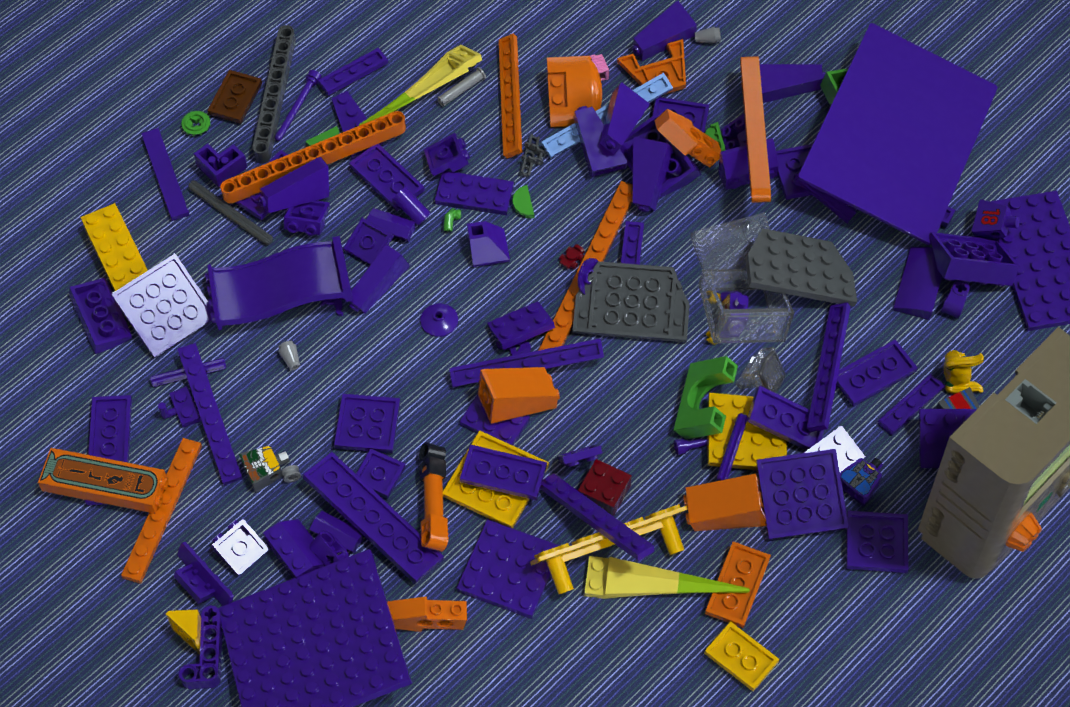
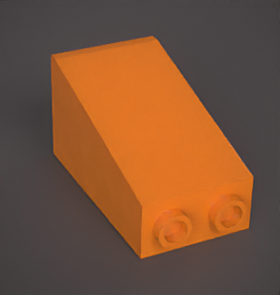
M545 367L480 370L478 396L491 424L557 407V401L560 399L559 391L557 388H554L552 377L547 373Z
M756 473L686 487L684 503L688 507L689 512L686 513L687 524L691 525L694 531L766 526L760 482Z

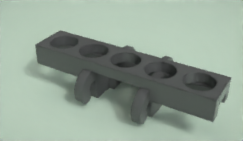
M530 134L528 142L525 143L526 150L521 156L523 161L519 174L527 178L531 174L533 163L543 165L542 157L546 155L544 150L539 149L540 137H534L533 134Z

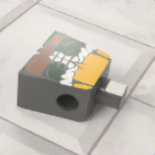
M270 446L239 454L255 493L283 476L280 466L290 462L286 451L274 455Z

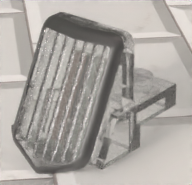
M774 347L761 348L758 354L752 357L736 382L739 389L762 386L774 393L778 391L786 374Z

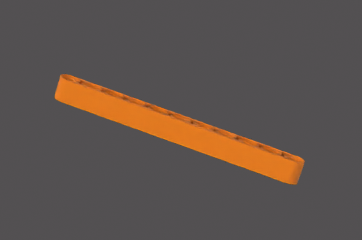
M759 56L740 57L751 202H771Z
M400 111L389 113L227 179L220 186L223 200L226 203H235L260 192L262 187L316 158L321 157L328 165L401 135L406 130L405 116Z

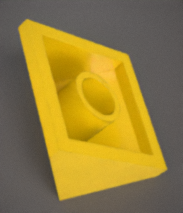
M168 611L166 616L172 630L200 655L201 616L199 611Z

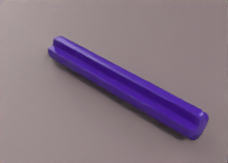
M224 358L203 363L206 374L226 368ZM184 368L150 377L153 387L187 379Z
M740 413L737 416L716 478L717 481L726 480L729 477L747 423V415Z

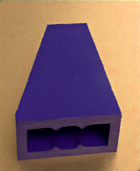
M676 1L634 37L632 50L636 56H639L644 61L667 50L668 43L681 39L686 41L694 37L697 24L681 3Z
M759 64L763 103L821 90L820 85L826 74L822 72V64Z
M622 82L611 95L600 139V144L613 154L623 145L650 105V103Z
M587 106L577 108L573 118L590 176L593 177L626 169L627 160L620 149L613 154L600 144L604 124L594 108H587Z
M634 136L633 203L640 211H655L673 148L665 142Z
M319 157L260 189L261 196L259 197L261 207H264L268 213L329 197L328 165Z
M386 244L351 290L353 301H349V307L356 312L360 310L366 313L410 267L404 257Z

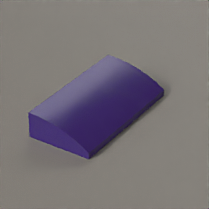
M910 248L894 304V311L930 320L942 275L937 270L933 248Z
M106 278L69 287V297L95 354L112 349L132 338L120 308L111 297L112 290Z

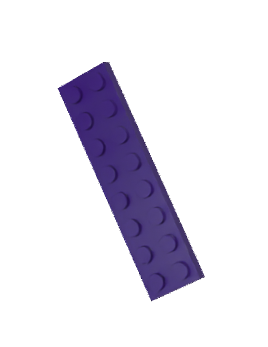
M333 452L329 453L303 474V479L414 584L443 561L444 556L439 551L422 547L421 534Z

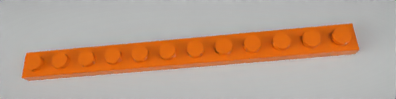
M620 182L553 320L555 328L547 332L539 350L564 345L573 327L576 294L579 291L578 273L580 267L589 258H595L600 262H604L633 202L632 184Z

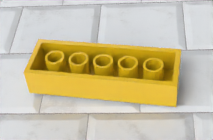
M115 203L81 217L85 231L114 292L148 271Z

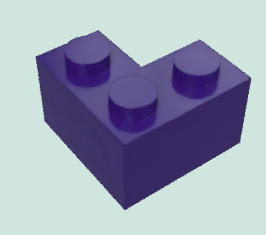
M208 143L193 153L197 167L218 188H220L223 181L237 176L248 168L245 155L234 144L220 154Z

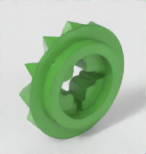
M192 111L182 119V128L187 135L192 134L195 136L200 134L202 136V133L208 132V128L211 126L209 116L202 111ZM199 122L200 126H193V123L197 124Z

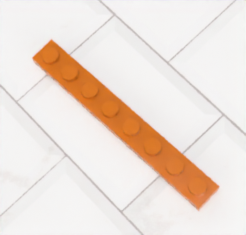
M514 33L499 39L503 156L507 159L522 153L517 36Z
M186 438L182 439L166 474L167 478H169L167 489H164L162 494V505L157 508L156 514L149 512L121 574L123 579L139 584L142 583L202 448L200 442Z

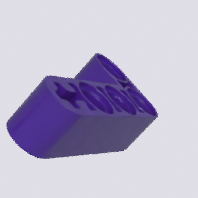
M212 605L205 607L201 613L200 664L184 665L178 673L182 685L187 689L215 688L221 681V614L219 609ZM209 635H216L215 638L211 640L207 639ZM209 654H215L212 659L206 658ZM209 673H214V674H215V675H214L212 678H210V679H207V678H206V676H207ZM188 674H194L193 678L185 679Z

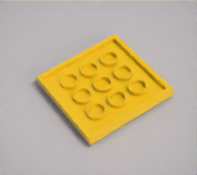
M709 393L708 407L715 406L726 415L722 433L708 435L707 466H721L737 416L740 413L748 416L754 397ZM747 422L732 468L757 470L756 460L786 456L787 441Z
M480 430L471 444L547 462ZM468 449L443 490V497L499 524L514 528L530 499L461 483L460 476L469 451Z

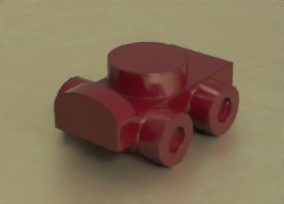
M575 244L573 248L569 246L566 250V255L562 254L560 256V264L568 270L570 268L575 270L578 266L576 261L582 262L584 258V249L578 244Z

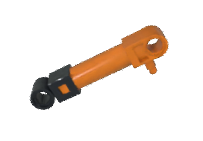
M425 442L419 451V459L423 461L419 468L420 481L424 482L425 518L421 521L422 547L442 552L445 550L449 538L448 518L443 516V480L446 478V461L444 460L446 449L442 446Z

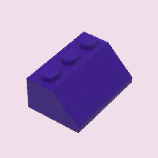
M773 138L766 140L770 179L777 176L779 167ZM747 145L720 152L718 173L725 190L736 189L739 186L750 184Z
M299 519L280 521L263 532L266 544L292 578H298L301 575L325 566L317 555L310 550V544L314 538Z

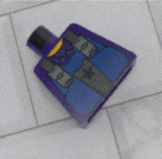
M859 458L840 472L843 491L863 507L881 482L882 474L879 470L883 466L882 462L874 458L868 463L863 458Z

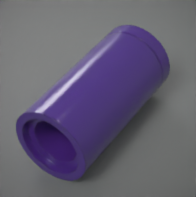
M406 187L392 199L416 222L417 226L431 214Z

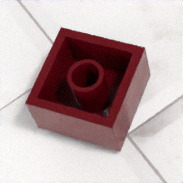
M596 459L578 491L614 516L631 487L632 475Z

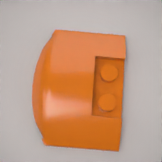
M590 56L547 58L550 128L568 127L574 124V112L579 107H593L595 111L601 108V78Z

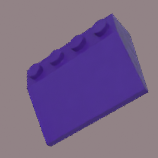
M658 112L634 129L619 149L625 156L627 165L633 173L634 136L665 142L673 148L659 196L661 198L688 185L702 174L689 154L685 156L657 130L655 120L661 115Z
M936 232L930 233L937 270L945 280H961L966 283L978 282L983 285L990 283L1001 287L1005 285L1013 286L1020 266L997 239Z

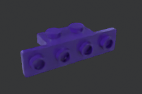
M185 541L182 542L177 555L186 566L175 571V579L198 604L213 596L222 606L232 603L234 595L231 590L211 571L192 547Z

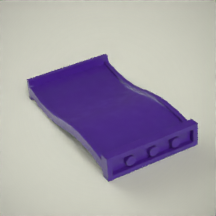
M340 236L332 237L333 241L315 242L288 248L266 258L243 265L212 268L211 264L207 265L208 273H205L207 284H210V286H207L209 297H212V299H209L211 310H214V312H211L212 322L217 324L218 330H222V326L237 325L262 320L310 302L344 298L346 302L353 301Z

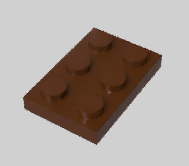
M228 70L207 110L208 115L242 124L262 85V79Z

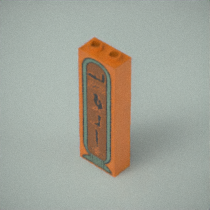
M50 448L38 480V484L43 492L155 514L157 508L162 505V494L164 489H167L169 478H167L163 469Z

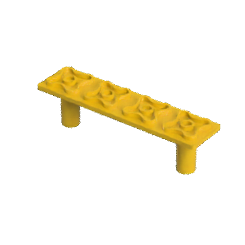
M680 504L652 513L646 516L645 520L641 517L623 523L640 536L660 529L669 555L685 550L673 516L688 510L687 506L680 507ZM598 532L572 542V546L566 543L534 555L535 559L530 561L532 566L543 561L547 562L559 595L574 589L565 564L566 561L615 544Z

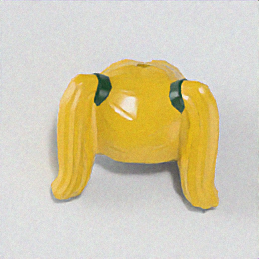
M957 350L949 351L945 355L944 362L945 390L954 395L970 387L972 392L983 393V387L979 383L970 380L972 378L971 366L983 363L984 356L980 353L976 356L963 357L965 353L958 352Z

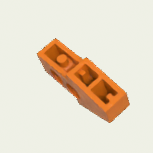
M666 109L655 120L657 130L685 156L689 154L709 168L720 159L721 149L719 142L694 127L691 120L669 109Z
M427 597L387 601L396 629L422 632V629L463 630L467 622L466 601L427 600Z

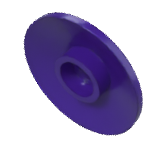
M595 258L585 260L578 273V287L584 295L585 284H591V282H588V276L594 271L593 268L598 262Z
M437 303L430 305L423 311L420 322L427 334L434 337H444L456 329L458 315L451 306Z

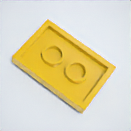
M731 621L704 652L705 655L753 692L779 662V658Z

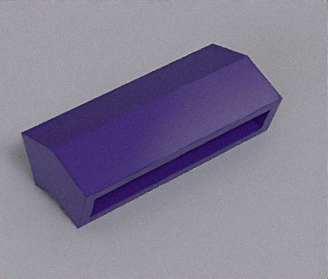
M375 208L371 210L367 217L368 221L393 234L395 238L407 242L410 241L415 231L416 222Z
M321 511L316 516L309 530L317 534L321 530H328L344 548L354 553L364 538L355 527L324 511Z

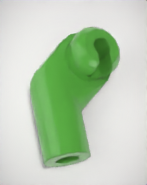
M452 208L445 214L443 231H453L454 219L461 218L460 209L455 210V208Z

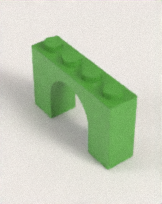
M723 356L690 363L674 426V431L685 440L722 433L726 415L715 406L699 409L702 398L710 389L735 381L738 365L730 358Z

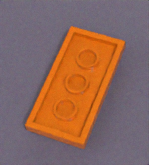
M732 542L717 581L750 589V592L712 593L705 614L728 623L731 621L736 626L744 628L771 555Z

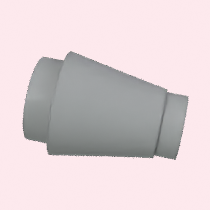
M714 26L695 32L696 43L717 44V42H721L720 28H715Z
M293 341L281 343L278 346V353L290 370L298 369L301 365L296 344H293Z

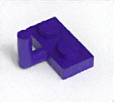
M188 387L169 393L174 405L173 408L167 410L165 403L161 402L158 404L162 418L166 419L178 415L183 428L201 421Z

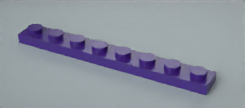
M848 302L830 305L807 429L810 432L828 430L851 308Z
M600 338L449 368L452 386L457 387L479 382L480 370L530 367H545V369L604 358Z
M193 343L178 348L177 350L223 485L242 480L197 345Z
M554 473L543 479L540 488L543 492L637 561L654 552V545Z

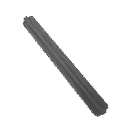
M195 180L189 183V190L265 245H270L273 242V237L200 183Z

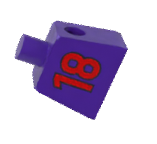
M982 199L979 200L971 231L975 237L988 239L1005 238L1009 228L1019 227V217H1012V213L1007 206Z

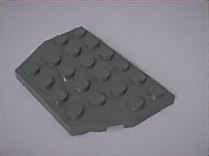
M762 228L745 258L748 287L837 304L848 302L850 306L855 307L857 296L853 272L831 241Z
M598 261L593 268L594 271L588 276V282H591V284H585V295L580 290L576 294L573 334L687 343L690 304L683 292L674 267Z

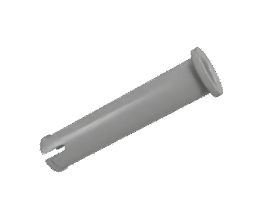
M477 67L475 72L441 96H438L439 104L442 107L446 106L480 80H485L486 75L484 71Z

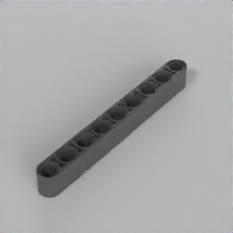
M289 25L281 26L278 30L253 142L255 160L261 164L267 163L271 159L295 49L294 29Z

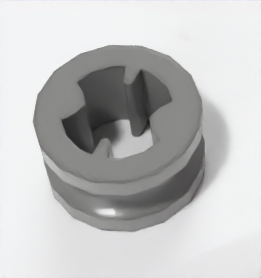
M290 465L282 469L285 482L291 483L301 478L297 465Z

